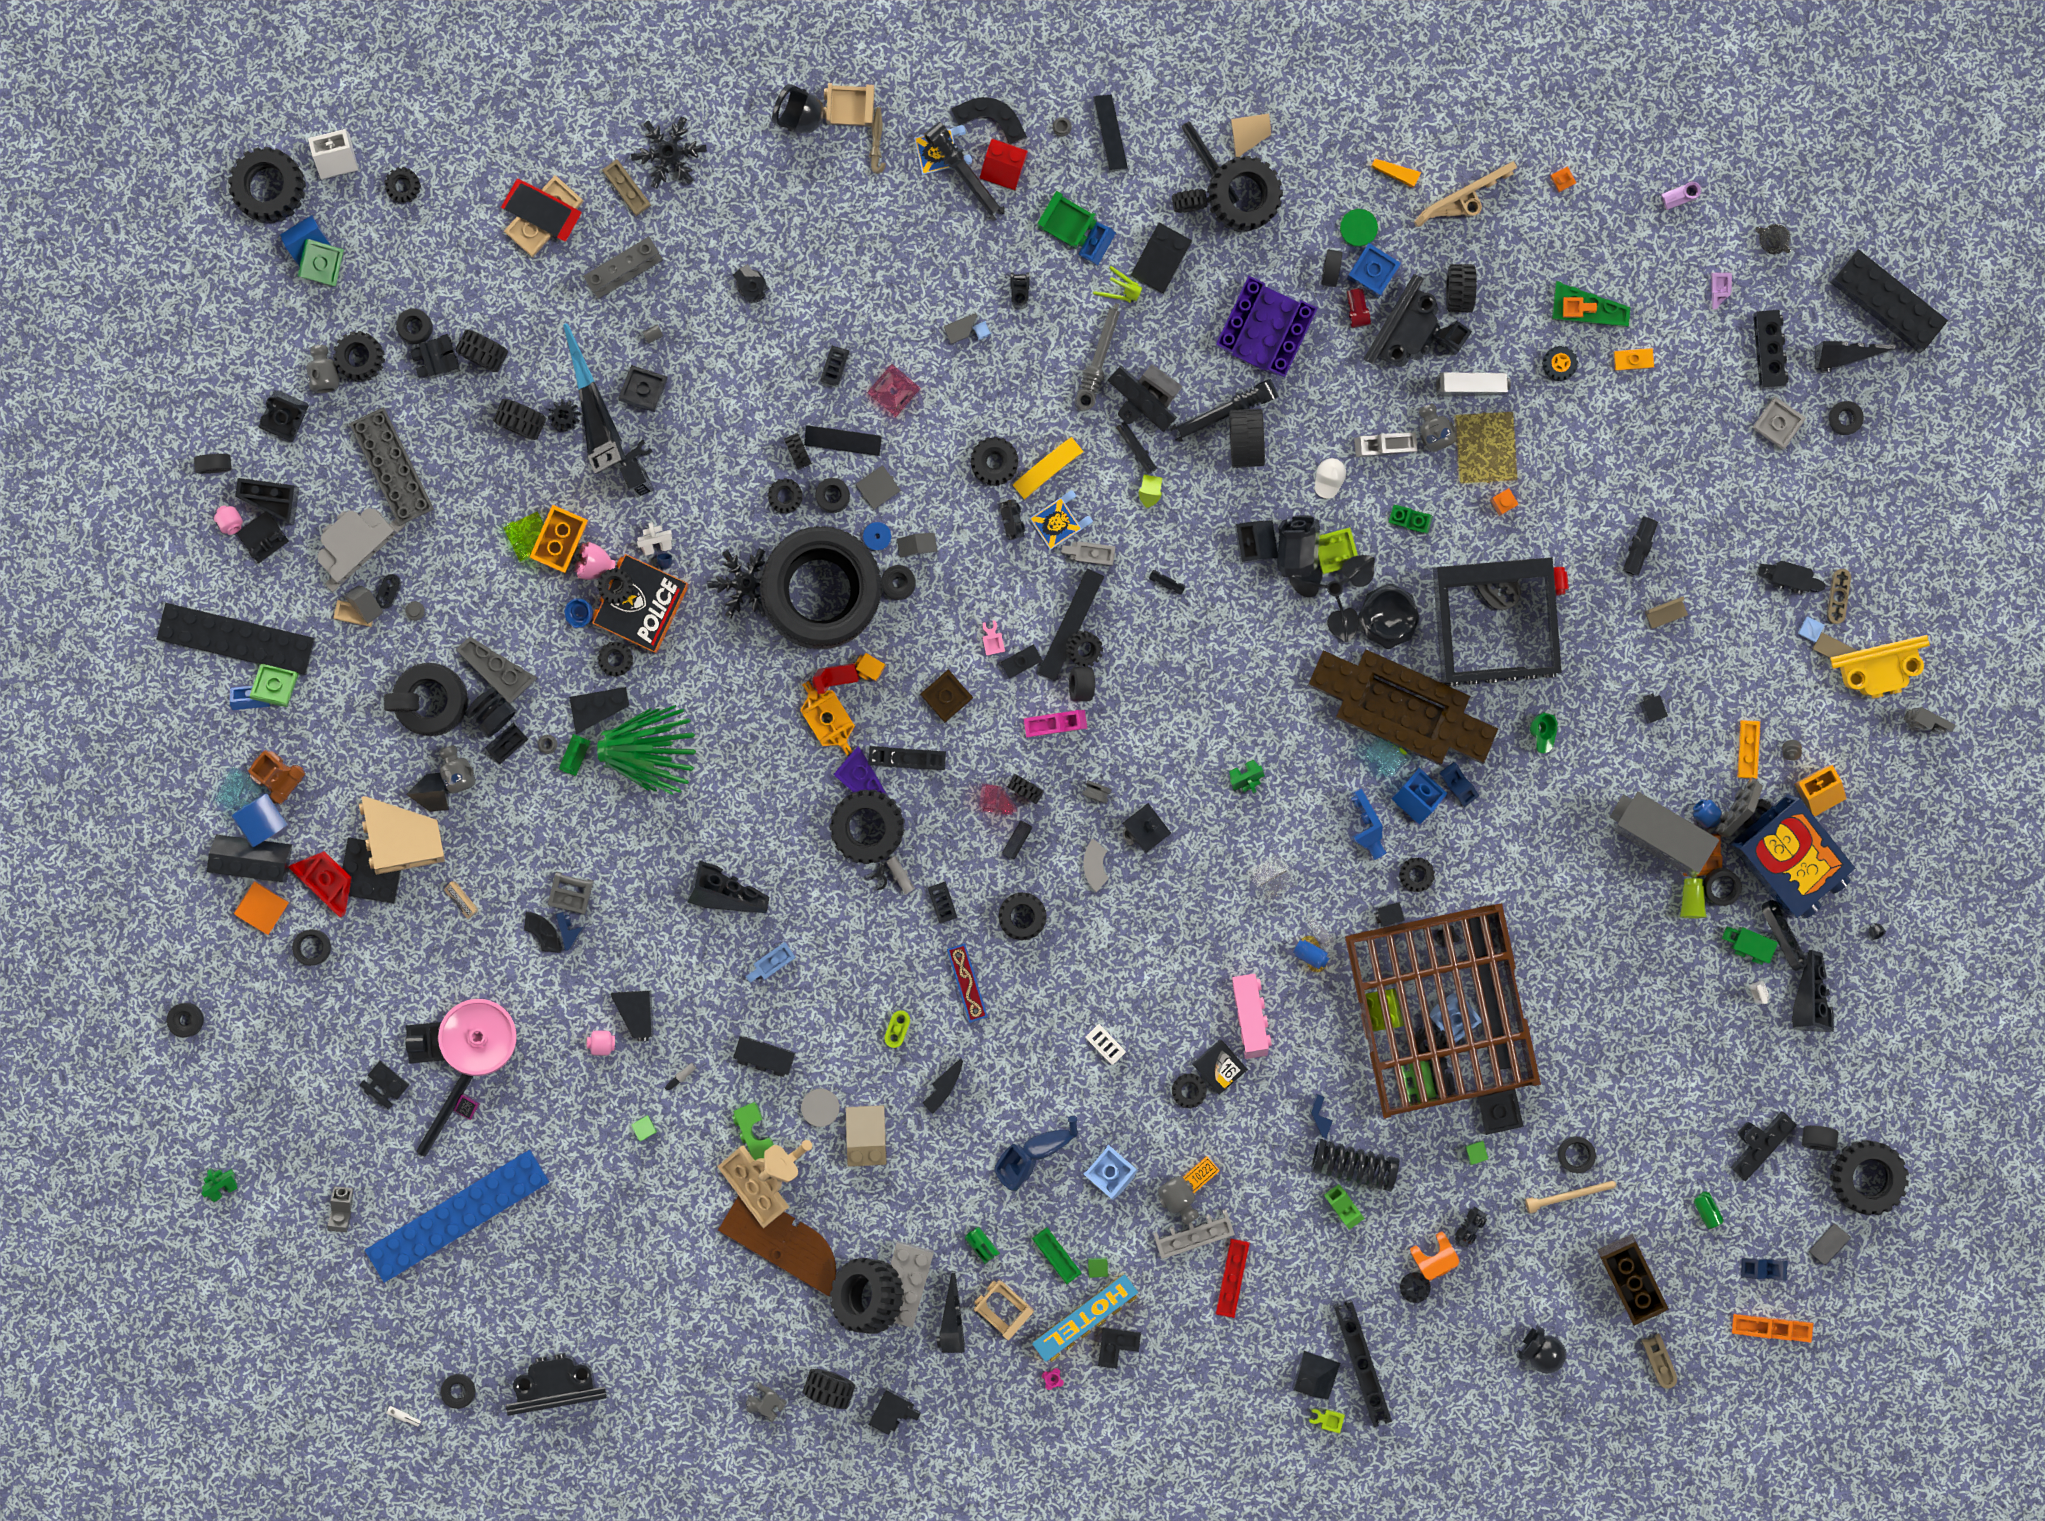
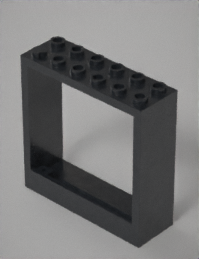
M1553 557L1432 567L1442 682L1447 683L1448 686H1459L1463 681L1471 685L1480 684V680L1495 683L1499 682V678H1504V681H1517L1518 677L1522 676L1523 679L1529 680L1538 679L1537 675L1553 678L1557 677L1556 673H1562ZM1545 577L1552 667L1526 669L1523 666L1455 672L1448 588L1517 582L1521 578Z

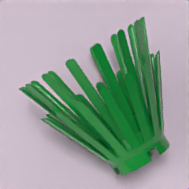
M676 705L662 710L657 708L651 711L652 708H649L613 730L603 731L601 735H605L604 740H598L597 744L598 759L600 762H605L604 768H612L648 791L651 789L657 792L656 788L673 795L672 791L666 789L669 788L681 793V789L660 781L657 777L650 774L683 784H688L689 781L671 775L669 771L656 768L654 765L693 771L694 767L671 762L672 758L668 756L653 754L694 755L696 751L694 749L653 747L671 746L673 742L670 740L693 738L695 734L691 732L648 738L642 737L669 732L672 730V727L690 723L691 719L687 718L635 731L684 712V709H679L661 715L674 709Z

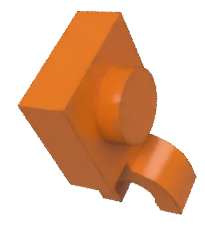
M1583 297L1563 298V318H1582L1583 312L1596 313L1597 303H1583Z

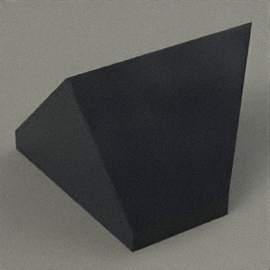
M1456 321L1455 324L1442 328L1439 336L1436 339L1434 338V341L1456 355L1472 331Z
M440 773L426 774L406 794L429 812L449 810L448 791Z

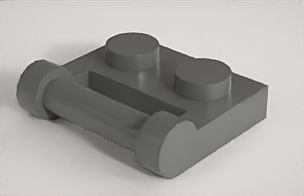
M556 871L548 905L586 914L594 880L588 879L586 881L569 877ZM562 882L585 888V891L582 894L559 888V884Z

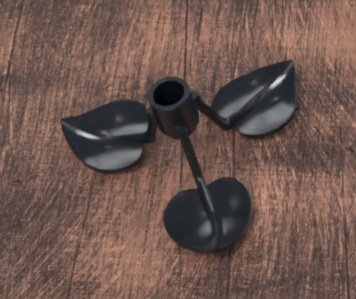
M1369 555L1351 557L1342 567V573L1348 578L1341 582L1332 581L1328 585L1320 584L1323 576L1317 567L1314 571H1311L1310 576L1292 575L1288 577L1294 590L1303 597H1315L1318 594L1319 587L1326 588L1331 596L1336 597L1340 611H1333L1329 615L1327 625L1330 632L1344 642H1349L1355 636L1359 627V617L1353 608L1343 610L1339 597L1343 593V585L1351 581L1356 587L1367 586L1374 577L1375 558Z

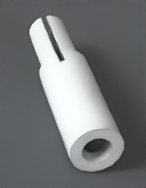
M392 1406L389 1407L386 1413L417 1427L420 1425L417 1423H421L420 1420Z

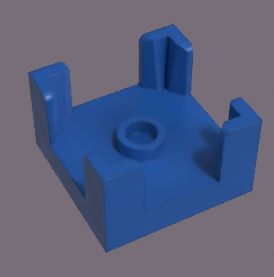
M1368 243L1346 279L1354 284L1358 282L1372 291L1371 294L1379 299L1401 263Z

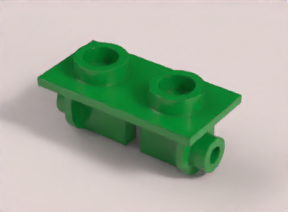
M573 734L559 770L577 776L591 741Z

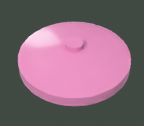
M485 999L467 1000L453 1007L444 1017L438 1035L439 1047L446 1062L458 1072L470 1076H484L502 1068L511 1058L517 1039L515 1025L509 1013L497 1003Z

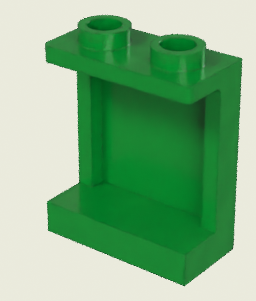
M1056 191L1040 217L1037 227L1077 249L1078 246L1082 247L1087 239L1085 234L1088 229L1092 231L1097 222L1095 220L1096 214L1088 212Z

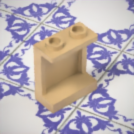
M828 83V88H824V100H827V107H824L823 119H826L827 124L872 127L874 85L855 87L835 86L832 83Z

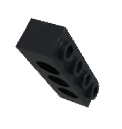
M1780 310L1757 311L1753 314L1759 388L1760 390L1783 388L1789 380L1788 372H1785L1784 365L1787 363V355L1783 353V345H1785V335L1781 331V326L1784 323L1783 315H1780ZM1767 326L1773 328V335H1768L1766 333ZM1768 345L1775 348V354L1768 352ZM1770 364L1777 367V373L1770 372Z
M629 460L622 464L623 467L619 468L628 489L637 498L654 491L645 468L638 461Z

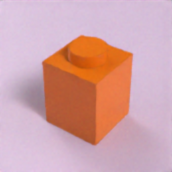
M1509 488L1490 499L1499 516L1519 505Z

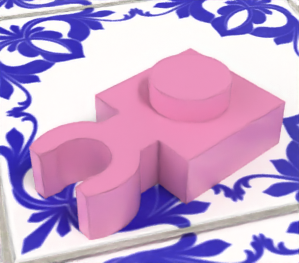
M995 620L993 621L994 626L992 629H988L986 623H983V630L988 634V636H983L986 656L1005 652L1002 634L995 633L997 629Z

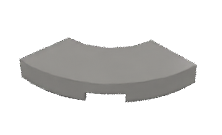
M1092 839L1084 854L1083 867L1088 883L1097 892L1109 879L1103 868V858L1107 850L1096 840Z

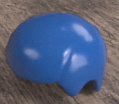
M572 599L567 603L564 610L566 621L573 628L585 627L592 620V606L585 599Z

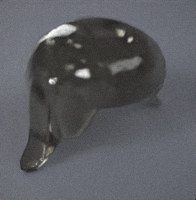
M1771 224L1766 228H1755V231L1760 235L1759 243L1764 251L1773 255L1791 252L1789 245L1791 235L1785 226ZM1767 239H1769V243L1773 245V247H1770L1767 244Z

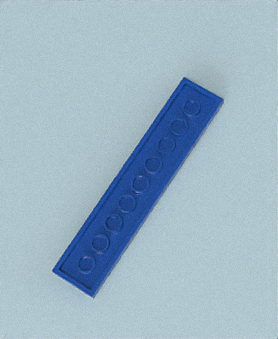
M531 1149L368 1247L365 1249V1252L385 1283L548 1184L550 1181Z

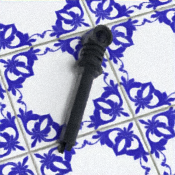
M937 122L924 133L927 142L934 149L938 148V152L941 151L940 155H944V164H948L949 167L956 170L989 213L990 217L988 218L996 221L997 219L993 214L999 210L1003 215L1005 208L1004 206H999L966 163L962 153L964 150L958 147L955 148L956 144H952V139L949 140L950 133L941 122Z
M1268 379L1255 385L1254 390L1250 388V391L1246 390L1245 394L1243 392H1236L1231 401L1178 426L1173 424L1171 431L1178 429L1181 435L1175 440L1183 442L1182 438L1229 417L1230 410L1250 409L1251 406L1254 408L1255 404L1259 406V403L1265 404L1276 399L1279 395L1272 380Z

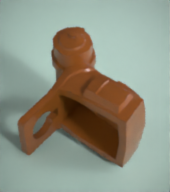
M264 750L254 761L248 772L258 785L265 786L271 791L269 796L274 803L282 805L294 788L302 781L306 773L298 765L286 766L283 763L284 760L275 752Z

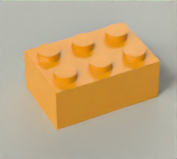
M552 504L529 558L566 574L589 521Z

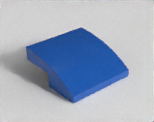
M263 793L253 802L243 806L231 815L252 847L268 839L287 825L267 793Z

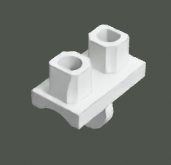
M653 522L649 523L648 529L643 530V534L646 536L637 538L638 547H641L645 556L654 553L653 544L660 543L662 551L672 549L671 530L663 531L662 526L654 527Z

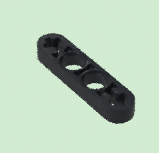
M1769 900L1763 903L1761 906L1762 912L1790 967L1795 971L1806 967V958L1777 902Z

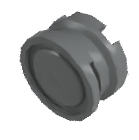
M1087 780V788L1083 790L1082 795L1107 804V796L1111 794L1112 789Z

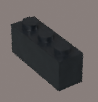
M741 1035L733 1058L737 1059L736 1063L747 1066L750 1063L756 1065L755 1069L764 1072H766V1069L773 1070L774 1075L784 1077L790 1074L796 1052Z

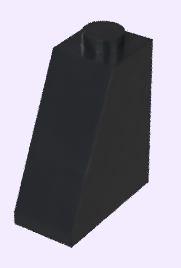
M651 990L612 992L611 997L632 1038H637L638 1041H649V1037L654 1036Z

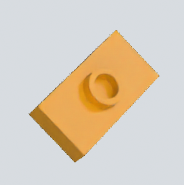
M1653 348L1614 351L1615 371L1654 368Z

